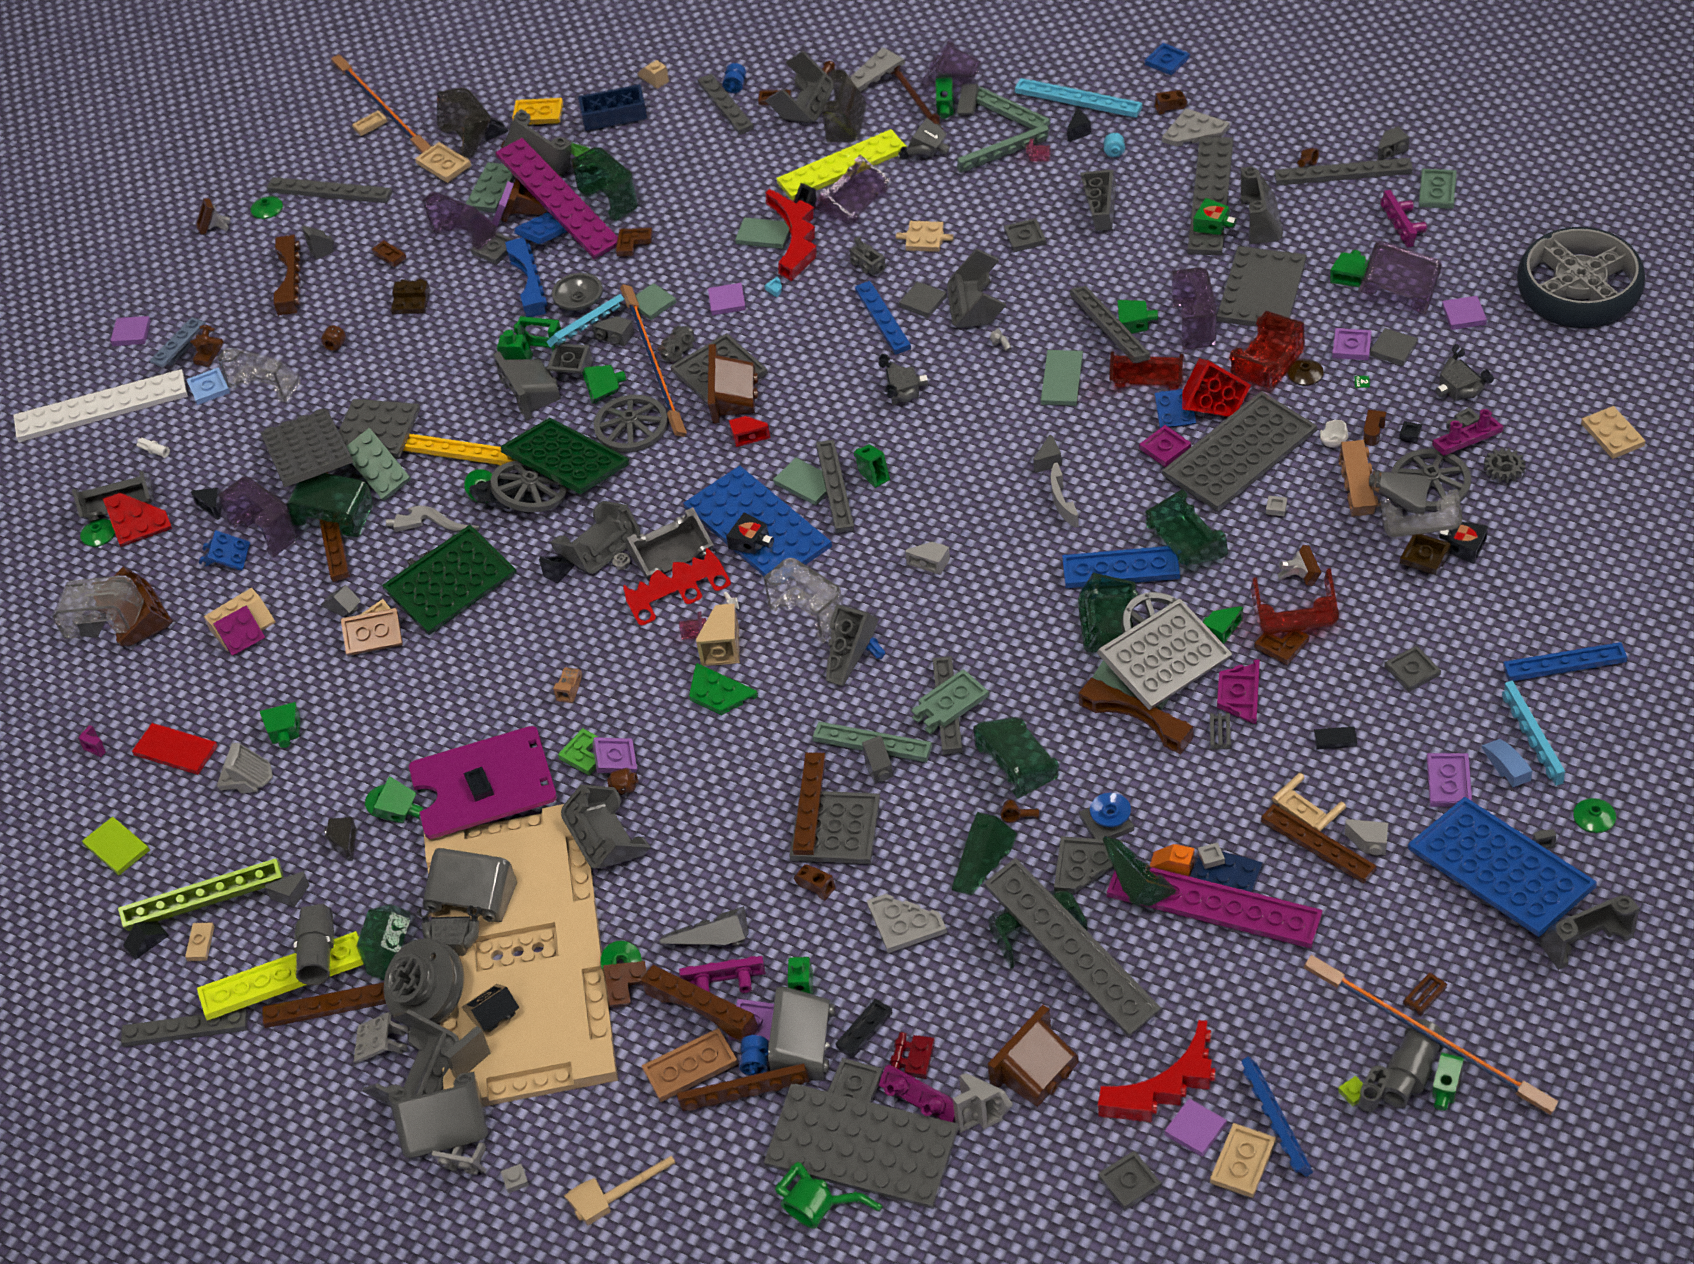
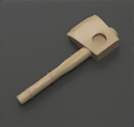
M669 1156L605 1194L602 1193L596 1179L593 1178L576 1186L564 1197L575 1210L574 1213L578 1220H583L588 1226L611 1212L609 1203L625 1195L641 1183H645L646 1180L661 1171L666 1170L675 1164L672 1156Z

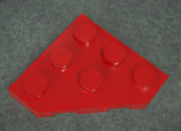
M122 493L103 499L120 547L172 529L168 515L163 509Z

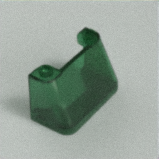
M1183 489L1145 511L1147 527L1156 532L1177 555L1182 565L1201 564L1219 560L1228 555L1226 535L1221 529L1212 531L1195 513L1194 506L1187 503L1186 498L1188 494Z
M1092 573L1078 597L1083 648L1085 651L1096 653L1099 648L1123 634L1121 628L1122 614L1129 602L1138 596L1135 582ZM1130 617V626H1131V629H1132V628H1133V621H1132V618Z
M1010 717L984 721L973 726L975 747L980 753L989 752L1006 773V780L1014 784L1015 789L1012 790V793L1017 799L1058 778L1059 764L1054 757L1051 758L1027 729L1022 718Z

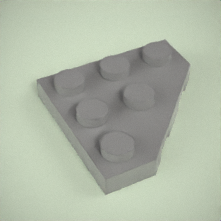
M1186 108L1164 133L1162 142L1178 147L1182 146L1184 142L1192 141V143H1197L1200 137H1222L1230 128V122Z
M888 894L866 900L887 953L947 933L942 917L937 911H928L920 908V905L896 900L894 896Z

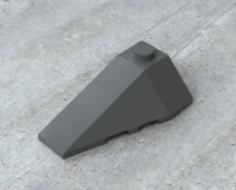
M836 604L830 620L831 639H829L828 646H830V656L827 658L826 681L840 686L845 685L874 634L878 618L867 612Z
M743 906L718 914V917L714 918V921L711 922L707 919L695 924V928L692 929L690 926H686L664 934L659 939L660 943L715 945L732 943L733 946L741 944L749 934L745 908Z

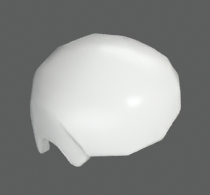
M1342 420L1328 421L1325 429L1320 430L1321 442L1327 447L1341 446V442H1346L1348 439L1346 423Z

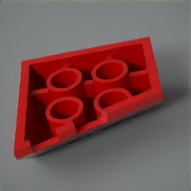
M1199 358L1182 391V409L1230 417L1240 408L1251 384L1211 361Z

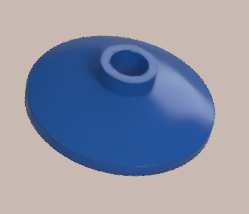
M1117 793L1101 794L1090 805L1092 819L1104 827L1122 825L1129 819L1131 814L1129 801Z

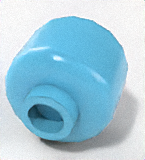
M1110 133L1104 138V152L1107 156L1119 157L1124 153L1125 140L1121 134Z

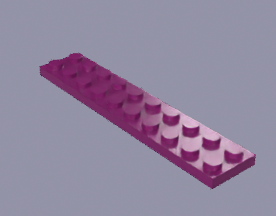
M523 138L496 151V157L593 259L617 247L618 236Z
M1121 859L1118 860L1107 889V897L1311 949L1323 915V910Z

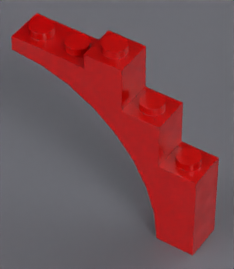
M769 189L765 194V204L783 218L791 234L790 245L785 255L778 262V274L793 281L816 258V245L811 242L815 238V226L810 223L813 220L814 207L802 200L794 203L778 192Z
M1198 1020L1196 1033L1189 1048L1166 1071L1136 1084L1101 1086L1098 1116L1152 1122V1115L1157 1114L1158 1104L1181 1106V1099L1186 1098L1187 1087L1210 1090V1082H1215L1216 1068H1212V1059H1208L1209 1048H1206V1043L1211 1041V1030L1207 1029V1021Z

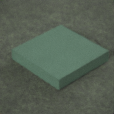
M655 283L635 295L639 304L638 311L650 320L676 303L674 296Z

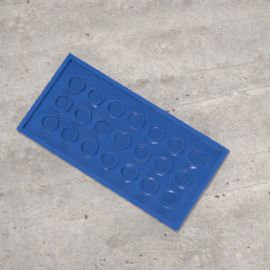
M740 465L683 503L686 510L693 507L701 523L725 544H727V534L744 512L766 523L769 536L774 538L771 548L762 546L756 554L734 551L774 586L832 547V541Z
M1463 797L1408 843V850L1538 937L1544 934L1550 926L1560 920L1597 887V881L1466 797Z

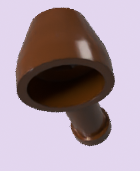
M1317 148L1302 150L1301 159L1297 161V165L1299 167H1304L1306 164L1315 165L1319 159V150Z
M1006 800L1001 808V819L1007 823H1014L1020 817L1039 818V808L1020 809L1014 800Z

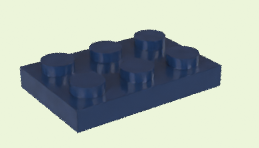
M1222 851L1225 863L1205 869L1198 856L1190 877L1249 892L1254 891L1262 869L1261 861Z

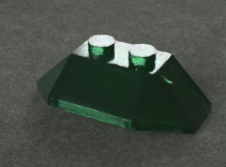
M393 904L367 911L356 947L368 975L385 980V973L391 960L402 948L410 923V911Z

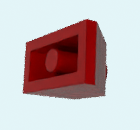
M748 416L729 420L731 434L736 447L770 438L769 426L766 422Z

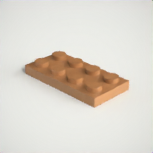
M717 1028L641 1066L659 1101L662 1102L677 1095L679 1092H683L738 1065V1062L720 1029Z

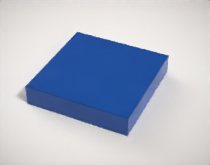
M1162 43L1145 59V65L1172 76L1190 59V53Z

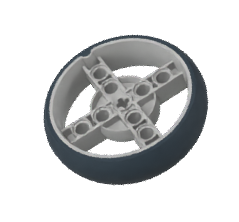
M1569 227L1549 232L1538 238L1528 247L1518 266L1517 281L1520 293L1526 304L1542 318L1562 326L1592 328L1615 322L1635 307L1644 290L1645 270L1641 258L1635 249L1619 236L1596 228ZM1543 262L1555 270L1554 278L1539 285L1531 272ZM1623 270L1631 283L1622 292L1618 293L1608 284V276ZM1569 297V298L1580 299V300L1588 299V300H1590V301H1576V300H1570V299H1566V298Z

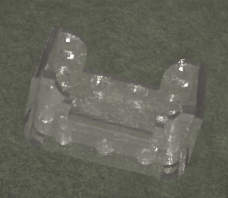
M787 558L763 577L769 608L776 612L778 607L781 606L786 607L787 610H790L794 605L800 607L817 619L815 623L816 629H818L816 639L824 643L831 637L830 620L836 604L843 605L841 589L797 559Z
M127 576L69 581L65 584L52 618L64 639L78 636L79 628L76 624L108 621L111 628L117 633H126L136 623L144 600L132 579Z

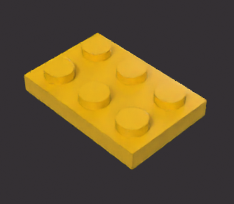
M563 99L516 100L513 118L522 109L530 115V123L528 125L560 123Z

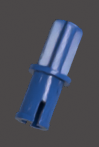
M872 637L866 650L870 651L875 658L882 659L885 651L878 644V640Z

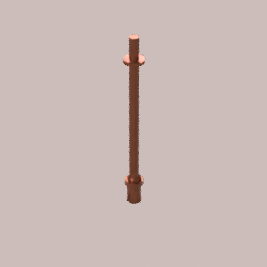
M900 65L896 66L890 74H895L925 116L934 124H939V115L930 112L901 73Z

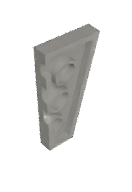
M883 47L838 88L841 93L851 98L866 89L869 83L880 80V76L893 72L896 66L906 64L905 60Z

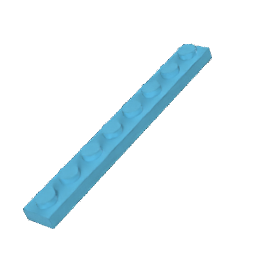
M1020 78L1015 87V93L1129 117L1137 118L1142 109V102Z

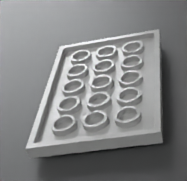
M1178 599L1099 648L1097 652L1149 710L1219 666L1232 655L1225 645L1181 599Z

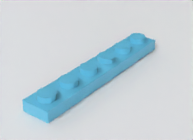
M621 294L617 295L558 331L547 341V344L550 348L556 344L560 346L566 341L567 337L569 339L574 337L578 330L582 332L588 328V324L592 326L600 320V317L603 319L608 316L611 310L615 312L621 307L620 303L624 300Z
M1506 682L1502 692L1504 702L1509 704L1512 716L1517 718L1522 733L1527 735L1529 745L1535 749L1538 761L1543 763L1546 768L1548 778L1552 779L1555 786L1563 784L1565 776L1563 766L1514 682Z

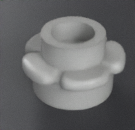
M618 553L613 557L612 563L618 570H624L629 567L631 560L628 554Z

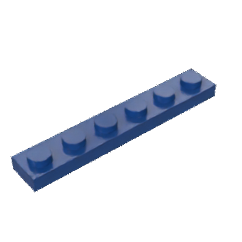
M871 281L855 286L856 294L894 354L897 355L910 350V342Z
M1618 642L1503 662V668L1509 682L1627 662V655L1622 643Z
M1250 1057L1241 1060L1245 1068L1242 1070L1243 1074L1252 1082L1254 1086L1252 1091L1255 1096L1261 1099L1263 1103L1261 1108L1264 1114L1270 1117L1272 1121L1270 1126L1274 1133L1280 1136L1282 1140L1280 1146L1286 1154H1289L1291 1167L1296 1173L1300 1172L1306 1177L1313 1173V1170L1261 1069Z

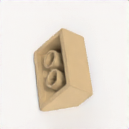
M252 588L204 616L210 632L227 651L228 649L213 625L214 622L247 605L261 631L276 623L260 596Z

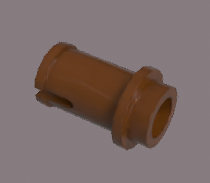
M830 60L824 62L822 70L829 76L835 70V63Z

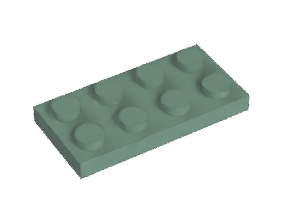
M489 162L486 164L465 204L466 210L496 213L507 182L513 183L515 176L504 164Z
M370 428L346 446L352 457L353 465L383 501L387 500L411 480L410 476Z

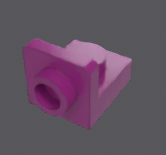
M89 725L78 739L83 750L102 757L106 753L103 742L98 738L94 727Z

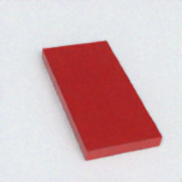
M151 723L132 750V753L137 757L199 775L218 745L217 742Z

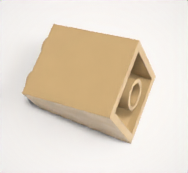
M735 604L715 605L696 638L701 665L712 666L740 663L739 624Z

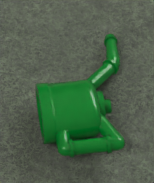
M796 1162L791 1166L790 1170L776 1184L775 1192L783 1197V1200L780 1202L782 1208L795 1220L812 1229H815L820 1224L825 1214L836 1204L858 1203L859 1201L878 1212L883 1207L880 1203L857 1191L832 1196L827 1183L822 1179L813 1180L801 1162ZM796 1175H799L801 1179L796 1183L792 1190L789 1191L787 1189L788 1185L792 1182Z

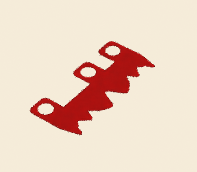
M706 547L704 560L693 557L692 566L684 562H673L671 578L660 570H656L650 577L649 585L640 581L637 590L629 589L626 585H623L626 602L638 624L645 625L655 620L656 615L649 604L650 602L677 590L686 604L700 600L702 593L696 582L705 577L708 578L715 591H720L730 586L731 581L719 559ZM717 575L725 577L726 582L723 586L714 584V578ZM689 588L695 589L697 592L696 598H686L685 591ZM643 609L648 610L651 614L650 618L645 621L641 620L638 616L639 612Z

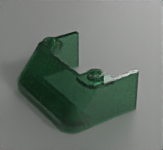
M1050 891L1053 897L1087 931V920L1074 896L1067 891ZM1006 909L993 913L988 919V924L1007 964L1012 969L1014 968L1013 949L1006 934L1013 932L1022 925Z

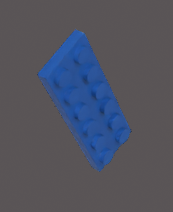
M1176 545L1062 555L1065 588L1180 579Z

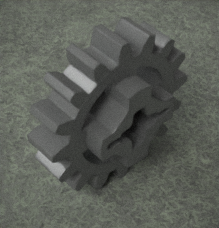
M1500 448V451L1493 449V454L1488 452L1487 457L1484 458V471H1486L1487 476L1492 475L1491 480L1497 478L1499 483L1502 480L1509 483L1510 479L1515 482L1516 477L1521 478L1522 473L1525 472L1526 461L1523 460V455H1517V450L1511 452V448H1508L1507 451H1504L1503 448Z

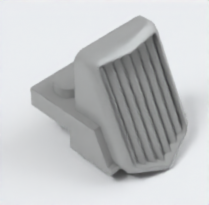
M232 743L217 787L220 791L238 789L241 794L258 792L259 788L264 787L273 778L271 764L267 759H264L242 744Z
M970 1074L959 1076L961 1094L953 1098L955 1123L959 1125L958 1131L961 1133L978 1124L983 1129H986L1002 1121V1116L1007 1114L1013 1105L1007 1094L1002 1089Z

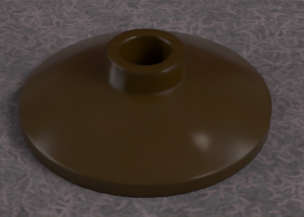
M1300 359L1290 364L1287 375L1297 385L1310 386L1318 383L1323 378L1324 370L1314 360Z

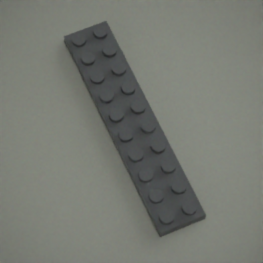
M1200 137L1188 254L1222 255L1225 228L1220 235L1194 232L1193 218L1205 198L1227 206L1233 138Z
M1016 857L984 882V887L1128 1037H1131L1161 1011V1007Z

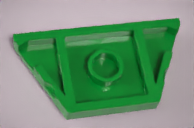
M698 663L695 665L689 694L690 701L722 716L730 712L731 709L743 705V701L751 697L753 699L758 697L756 690Z

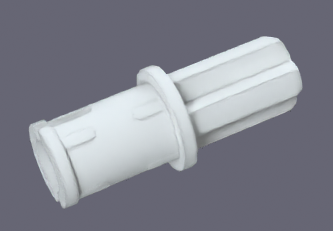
M144 438L137 440V447L147 450L150 454H157L166 458L170 453L169 447L160 445L157 441H149Z

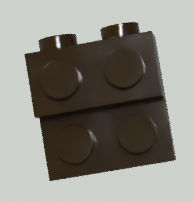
M420 278L416 281L401 279L395 282L392 291V315L425 314L430 294L428 281Z
M1414 532L1400 557V564L1437 575L1440 567H1443L1450 554L1451 543Z

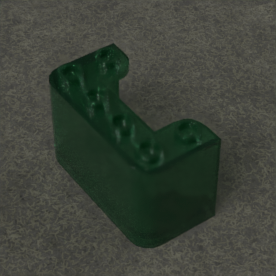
M591 148L571 160L578 191L584 195L591 196L601 190L607 195L610 204L608 215L612 220L616 221L638 207L632 173L603 148Z
M323 473L296 483L286 503V510L290 523L296 526L305 525L307 517L317 518L327 522L338 523L340 530L345 536L358 537L374 504L369 486L365 482Z

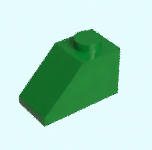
M1238 606L1213 611L1209 617L1204 618L1203 623L1225 644L1243 621V607Z

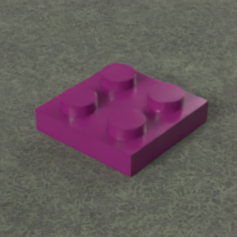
M1166 425L1139 444L1141 451L1164 467H1167L1191 448V442Z
M247 605L213 623L231 656L265 638Z

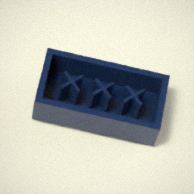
M641 84L578 96L585 131L648 119Z

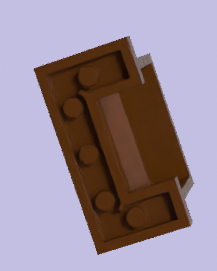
M516 178L501 221L507 223L510 214L543 215L547 212V209Z
M709 344L708 407L712 422L720 423V415L755 413V399H758V388H755V384H758V373H755L754 362L719 356L716 344Z
M1042 1005L987 1064L989 1083L1000 1088L1004 1084L1036 1107H1039L1050 1094L1052 1095L1056 1092L1063 1079L1066 1080L1071 1075L1072 1069L1079 1063L1078 1055L1051 1029L1050 1009Z

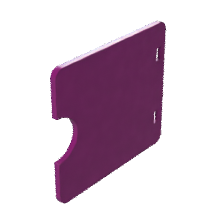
M535 726L524 727L420 758L409 764L414 790L430 789L438 794L436 801L430 807L419 812L424 834L428 839H434L550 804L557 799L540 737ZM536 743L537 747L530 748V744ZM483 767L494 795L475 802L463 773ZM547 780L548 785L541 786L540 782Z

